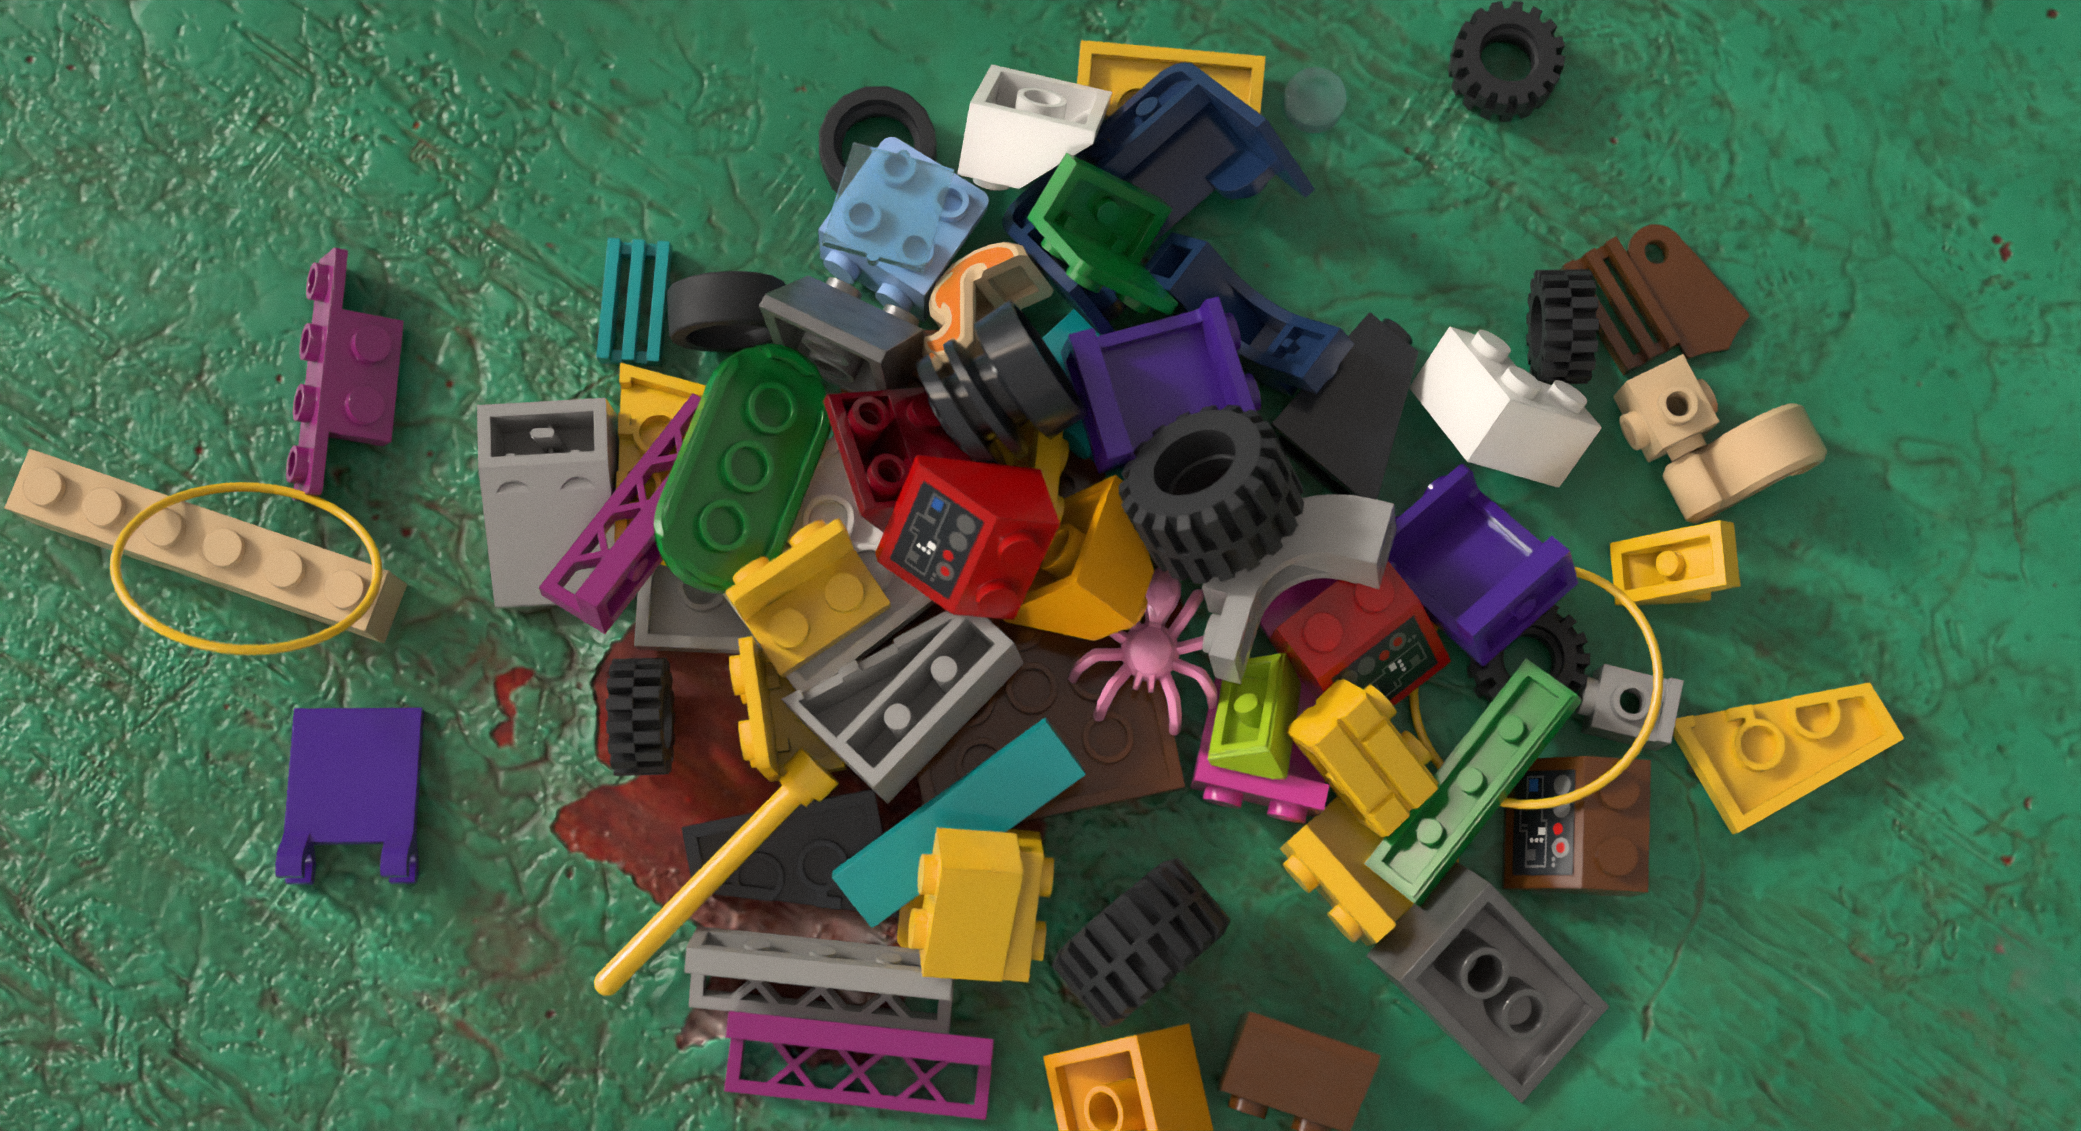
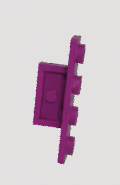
M336 247L323 256L319 263L314 262L307 278L306 297L309 300H314L312 323L305 325L299 348L300 359L307 361L305 384L298 386L293 403L294 421L301 422L298 446H292L286 465L287 482L293 483L294 489L304 491L306 495L315 496L321 495L323 490L328 437L378 446H385L391 443L404 323L402 320L342 309L348 250ZM293 498V501L304 502Z

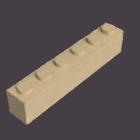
M29 449L5 509L35 525L113 551L114 544L126 525L141 511L157 501L168 497V495ZM185 501L167 507L147 519L131 535L123 550V555L332 626L345 619L360 605L368 593L373 575L371 564ZM382 568L381 587L375 601L369 610L346 631L385 643L407 584L389 570Z

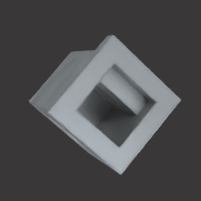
M1603 664L1593 673V678L1587 677L1584 686L1579 689L1578 693L1582 702L1576 708V713L1585 715L1581 733L1633 745L1645 723L1651 705L1653 676ZM1663 678L1660 710L1653 730L1643 748L1657 751L1671 744L1684 680ZM1622 692L1632 693L1639 699L1640 704L1636 714L1627 713L1620 706L1619 699Z

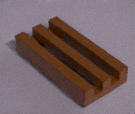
M1617 236L1606 241L1602 247L1598 249L1593 248L1584 253L1578 260L1575 261L1573 259L1561 267L1560 270L1590 269L1609 300V304L1615 314L1622 321L1640 350L1637 354L1632 355L1598 299L1599 308L1596 311V319L1599 318V330H1596V333L1623 376L1676 348L1680 344L1681 339ZM1608 260L1609 264L1616 273L1620 282L1624 286L1625 290L1629 294L1630 298L1637 307L1641 316L1643 317L1646 324L1653 333L1654 337L1658 341L1657 343L1654 344L1653 340L1644 328L1643 324L1636 315L1635 311L1628 302L1627 298L1625 297L1624 293L1615 281L1614 277L1612 276L1604 261Z

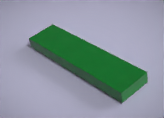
M1525 659L1433 776L1439 783L1438 790L1418 809H1411L1409 811L1410 816L1395 831L1383 839L1364 864L1420 908L1582 702L1580 697L1531 661Z

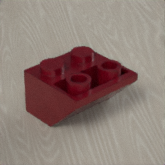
M925 387L827 394L823 400L860 516L883 533L916 455L970 461L969 455L962 452L955 445L940 424L929 404Z

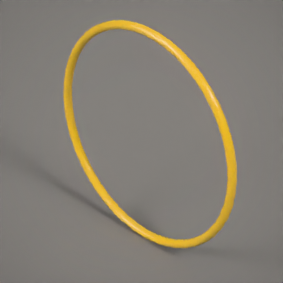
M250 482L205 485L181 491L157 501L136 515L122 530L114 544L110 561L111 579L115 591L127 609L142 623L155 632L181 644L201 650L233 655H267L291 652L316 645L340 634L351 627L369 610L377 597L383 576L380 552L375 541L368 531L349 513L323 498L315 495H306L304 491L279 485ZM260 492L307 502L345 522L365 544L371 557L373 575L368 593L360 605L334 626L311 636L288 642L263 645H236L204 640L184 634L166 626L147 614L134 601L125 587L121 573V557L125 545L135 530L147 519L167 507L210 494Z
M1575 567L1577 577L1589 581L1613 595L1635 618L1644 634L1653 667V692L1647 718L1640 734L1623 758L1597 780L1583 788L1552 798L1537 800L1506 798L1500 805L1502 807L1515 809L1552 808L1575 802L1600 790L1617 778L1632 763L1647 742L1657 720L1663 694V666L1658 642L1649 622L1634 601L1620 588L1601 576L1579 567ZM1431 622L1435 631L1437 632L1439 627L1435 625L1433 622ZM1418 687L1409 694L1413 725L1419 741L1432 756V763L1439 769L1444 761L1434 749L1425 731L1419 708Z

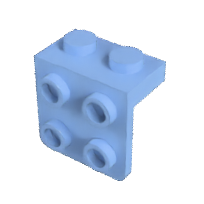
M888 137L879 144L818 229L820 258L824 260L823 265L836 278L848 284H854L855 281H858L874 291L876 299L883 306L885 304L895 305L924 322L930 314L929 300L935 283L986 213L989 201L988 196L983 190L898 138Z

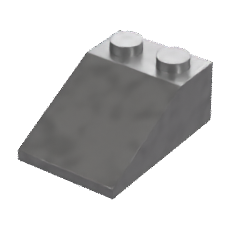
M809 275L765 294L759 305L774 344L789 347L803 354L816 366L825 381L850 393L905 389L916 368L915 363L922 356V343L925 335L924 330L917 327L919 320L914 315L895 305L885 304L883 310L866 303L860 300L862 293L858 289L834 277H829L827 282L824 283Z
M1458 862L1454 863L1419 908L1413 904L1396 923V926L1366 955L1401 992L1520 1103L1527 1098L1609 1008L1603 999L1491 883Z

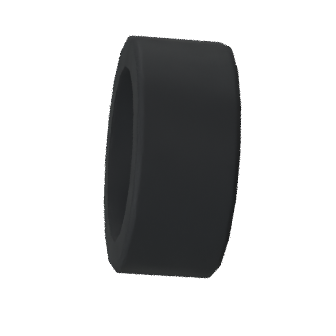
M889 86L862 87L843 95L827 111L819 130V156L823 171L831 188L840 197L843 196L856 178L843 160L842 143L846 133L855 124L866 119L889 117L901 122L909 129L914 140V148L937 162L934 126L926 109L910 94Z
M748 271L709 272L679 280L673 283L667 290L669 336L676 345L704 352H735L757 345L774 344L759 305L765 294L786 284L783 280L773 275Z

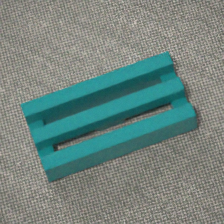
M608 238L596 354L599 363L619 365L624 363L635 366L662 367L668 305L667 290L670 283L673 250L670 241H657V244H647L645 240L633 239L632 243L622 242L620 238ZM623 258H631L622 350H614ZM645 259L655 260L648 345L647 352L637 351L644 268Z

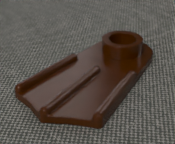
M1659 224L1647 225L1639 229L1629 241L1627 254L1681 339L1678 345L1681 353L1686 359H1690L1706 353L1728 350L1738 330L1749 317V313L1675 231ZM1646 245H1656L1662 250L1664 255L1662 263L1654 264L1646 258Z

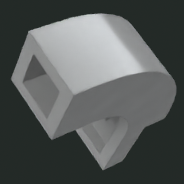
M1339 494L1302 498L1304 501L1303 513L1295 517L1298 526L1292 536L1283 537L1281 540L1283 547L1274 556L1266 555L1259 560L1260 566L1249 572L1246 568L1235 573V578L1220 581L1218 577H1213L1207 584H1203L1202 589L1208 611L1213 613L1205 629L1203 652L1209 653L1215 678L1241 684L1261 618L1270 603L1289 587L1307 580L1329 578L1355 584L1360 583L1379 589L1396 534L1394 504L1366 497Z

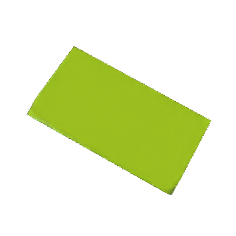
M1286 653L1249 658L1241 684L1222 680L1208 761L1211 766L1269 779L1282 780L1287 778L1293 740L1287 734V727L1297 718L1301 683Z

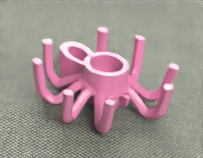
M1158 567L1154 570L1146 594L1148 605L1145 611V623L1141 624L1139 620L1135 626L1129 629L1128 633L1122 630L1109 635L1121 644V648H1095L1087 652L1074 664L1068 680L1075 684L1082 672L1098 661H1123L1124 664L1105 685L1095 706L1093 715L1095 721H1103L1118 689L1131 675L1135 677L1133 689L1138 690L1142 680L1147 681L1148 693L1154 692L1155 681L1159 679L1168 702L1169 733L1177 736L1182 725V709L1180 695L1170 672L1174 670L1197 680L1206 694L1208 709L1217 707V690L1212 679L1203 668L1179 659V656L1182 654L1203 649L1204 635L1182 642L1177 641V638L1204 600L1203 589H1196L1191 593L1183 609L1167 629L1165 624L1181 597V583L1179 580L1172 578L1168 570L1163 572Z

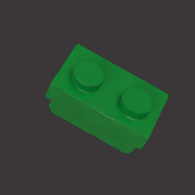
M1066 152L1027 217L1044 236L1041 246L1056 258L1068 263L1070 266L1066 274L1073 281L1092 292L1099 293L1102 287L1105 286L1116 291V297L1124 304L1146 315L1151 308L1167 315H1172L1176 309L1178 302L1140 263L1171 213L1172 208L1162 198Z

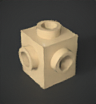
M1683 354L1627 380L1613 396L1622 413L1619 419L1620 426L1627 442L1634 450L1641 449L1648 463L1668 454L1673 462L1689 452L1705 447L1707 444L1703 437L1720 422L1715 414L1718 411V404L1712 389L1703 379H1696Z

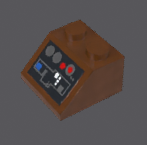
M1593 756L1537 758L1506 798L1537 800L1568 794L1597 780L1622 758ZM1634 759L1617 778L1585 798L1569 804L1544 809L1504 807L1502 889L1634 897L1648 893L1651 760Z

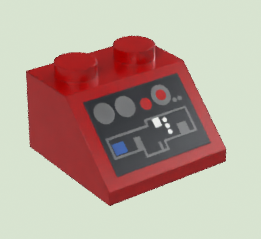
M916 455L875 555L879 564L953 615L1014 620L1060 526V522L1041 469Z
M1387 561L1379 589L1360 583L1355 584L1337 580L1277 626L1269 639L1279 653L1287 654L1296 674L1316 699L1337 680L1345 679L1363 690L1368 685L1374 686L1395 706L1451 662L1421 601L1389 561Z

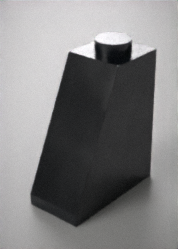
M1369 312L1348 336L1354 345L1340 362L1334 376L1324 383L1317 394L1301 389L1272 422L1271 427L1286 455L1332 494L1354 495L1376 500L1380 492L1419 352L1411 346L1413 343L1412 338L1399 324L1388 318L1380 321Z

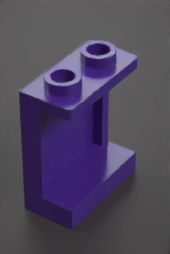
M1218 296L1204 300L1201 307L1197 310L1097 336L1095 329L1091 328L1068 335L1060 353L1068 378L1087 412V415L1082 418V423L1099 474L1125 467L1127 462L1136 458L1133 451L1141 442L1149 441L1153 437L1152 432L1163 424L1167 426L1176 421L1177 416L1188 411L1190 414L1198 413L1202 407L1216 405L1218 410H1222L1227 405L1241 406L1244 412L1250 409L1260 411L1261 398L1257 383L1251 373L1244 374L1237 351L1241 349V336L1238 324L1232 313L1224 314Z
M1464 464L1458 465L1447 476L1435 479L1427 487L1423 497L1401 516L1395 517L1396 534L1388 561L1421 601L1429 619L1482 667L1578 584L1571 551L1553 536L1544 543L1537 539L1479 490L1473 471Z

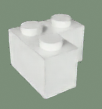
M1449 327L1410 385L1411 391L1467 462L1559 488L1602 428L1584 407L1587 404L1585 396L1568 383L1555 380L1550 385L1538 381L1530 373L1517 367L1508 357L1511 352L1510 347L1496 335L1485 330H1479L1475 335Z

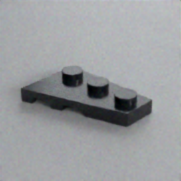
M872 789L827 797L821 802L813 800L807 807L800 804L713 894L764 901L774 900L806 904L835 910L858 911L832 879V871L884 834L876 792ZM756 812L681 827L691 878ZM899 910L890 916L899 917Z

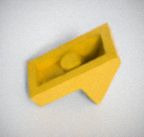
M1718 520L1609 543L1613 584L1629 596L1636 605L1705 602L1711 599V592L1741 587L1735 528L1732 522ZM1615 598V605L1624 606Z

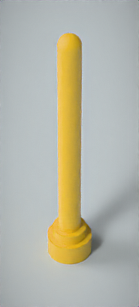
M801 747L783 765L787 772L779 779L782 786L596 975L594 987L599 994L603 996L615 994L800 804L807 807L814 799L821 802L839 784L831 773L808 751Z

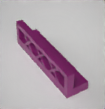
M692 393L539 586L543 597L603 634L607 633L663 561L655 540L654 516L669 475L649 500H647L644 485L653 473L672 470L683 443L682 437L688 431L701 400V397ZM676 445L677 454L669 455V453ZM638 494L639 502L631 503ZM634 518L609 549L606 533L615 521ZM599 543L601 551L591 553ZM595 567L575 594L564 588L576 571Z
M728 1011L725 1038H731L724 1087L726 1092L984 1120L987 1118L994 1039ZM746 1040L772 1043L788 1063L784 1069L768 1082L741 1079ZM784 1044L807 1046L809 1048L795 1059ZM821 1048L837 1050L854 1071L833 1089L817 1088L800 1066ZM848 1051L872 1053L875 1055L859 1066ZM886 1055L902 1057L919 1078L898 1096L882 1095L865 1073ZM913 1058L937 1060L940 1062L927 1073H924ZM951 1062L978 1065L974 1104L947 1102L930 1079ZM794 1071L805 1086L780 1084L779 1082ZM859 1078L870 1093L845 1091L844 1089ZM924 1085L935 1100L909 1098V1096Z

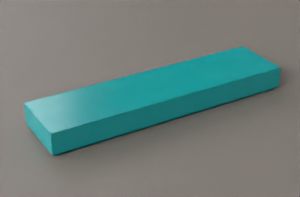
M1045 717L833 870L832 879L869 926L874 928L919 895L918 869L920 857L922 854H932L937 828L1007 832L1086 775L1085 769Z

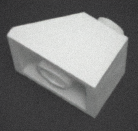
M991 65L970 102L957 175L973 178V182L976 185L989 190H1006L1009 187L1020 189L1059 165L1066 152L1074 156L1094 143L1109 107L1112 92Z

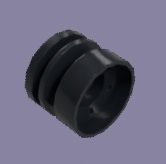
M1012 299L974 323L976 336L984 352L975 358L967 348L954 338L943 344L946 356L955 371L954 373H951L932 352L915 363L918 374L926 388L929 404L940 424L955 445L962 452L967 453L975 462L1007 465L1003 453L996 442L998 438L1019 460L1028 455V445L1019 425L1026 419L1047 438L1052 439L1087 415L1081 399L1059 362L1033 324Z

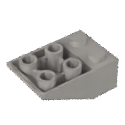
M606 398L477 405L478 470L495 607L498 609L556 605L541 595L539 586L616 490V472L618 471L619 464L618 415ZM615 523L606 533L609 549L615 543ZM599 543L591 553L601 551ZM595 567L576 571L564 588L575 594Z

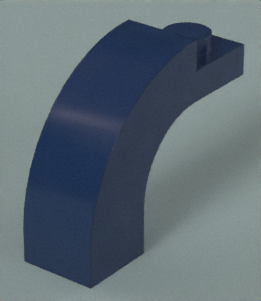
M1171 232L1144 266L1178 302L1176 309L1172 315H1168L1169 317L1197 310L1201 307L1204 300L1218 296L1224 314L1232 313L1238 324L1241 336V349L1237 351L1243 372L1245 374L1251 373L1258 382L1286 395L1293 396L1298 388L1317 394L1324 383L1334 376L1340 362L1354 345L1353 341L1340 327L1296 315L1262 296L1240 278L1207 241Z

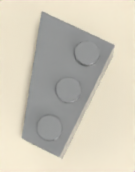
M945 611L894 638V644L860 662H857L856 659L838 668V674L804 692L799 689L782 698V701L806 727L888 804L1024 664L1014 642L987 618L953 615Z

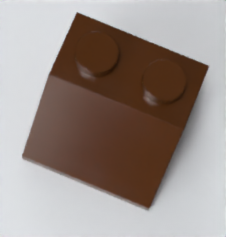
M1246 1012L1239 1016L1217 1090L1231 1094L1227 1107L1261 1119H1266L1269 1107L1294 1115L1291 1129L1297 1131H1332V1129L1350 1131L1376 1072L1381 1055L1253 1012Z

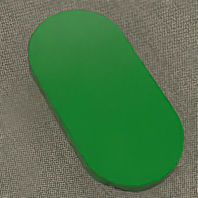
M778 344L757 345L734 353L720 363L705 387L664 486L654 516L656 544L662 559L672 573L685 584L708 593H725L729 588L736 585L733 581V576L744 566L764 556L771 562L783 553L831 431V424L823 402L826 392L821 381L824 379L816 366L807 357L794 349Z

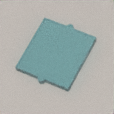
M853 142L823 236L822 246L865 257L868 264L872 266L877 265L880 261L924 273L954 176V169L911 158L907 150H900L897 154Z

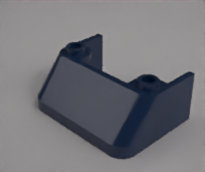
M1188 62L1174 64L1156 75L1101 124L1092 145L1074 155L1091 165L1162 198L1172 208L1171 213L1151 245L1214 190L1227 199L1250 198L1260 193L1275 175L1305 198L1315 190L1268 120L1194 64ZM1057 165L1042 175L1010 204L1002 219L1003 229L1015 244L1024 246L1048 277L1055 290L1100 335L1116 332L1108 321L1117 318L1127 307L1126 304L1116 297V291L1103 286L1099 293H1095L1073 281L1066 274L1070 265L1056 258L1041 246L1044 236L1027 219L1059 166Z

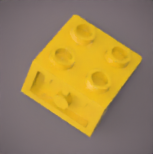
M840 518L833 520L827 525L820 519L805 526L790 539L791 549L771 562L766 556L750 562L733 576V581L736 585L725 592L782 679L892 607L890 601L855 551L848 530Z

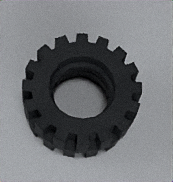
M1502 1L1491 3L1486 12L1482 7L1475 11L1470 21H1465L1461 27L1450 54L1448 76L1454 78L1451 87L1455 95L1463 94L1465 97L1462 105L1469 111L1475 106L1482 109L1479 117L1490 120L1492 113L1499 114L1500 122H1511L1513 116L1518 114L1520 119L1530 116L1534 108L1540 109L1556 87L1565 63V56L1561 55L1565 47L1563 37L1554 36L1557 29L1556 24L1552 19L1543 23L1540 20L1543 11L1535 6L1527 13L1522 11L1523 2L1512 1L1509 8H1504ZM1498 42H1507L1518 46L1527 54L1531 62V71L1524 79L1519 81L1498 79L1485 69L1481 61L1482 50L1486 46Z

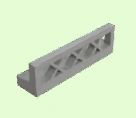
M697 926L686 947L684 973L691 974L689 1007L736 1011L949 1034L955 979L922 977L919 949ZM707 975L748 980L734 992L706 989ZM769 982L813 987L798 999L781 997ZM756 988L762 995L748 993ZM834 989L878 994L863 1006L846 1004ZM822 995L827 1002L813 1000ZM898 995L939 999L938 1013L911 1011ZM884 1002H887L892 1007V1009L881 1008L879 1006L882 1005Z

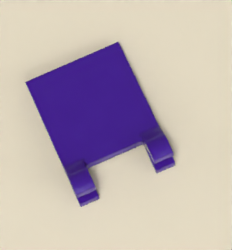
M294 708L284 833L277 850L275 862V876L277 878H285V883L288 885L314 884L316 874L315 845L384 844L381 853L380 876L389 877V883L417 884L419 856L416 833L425 712L423 708Z

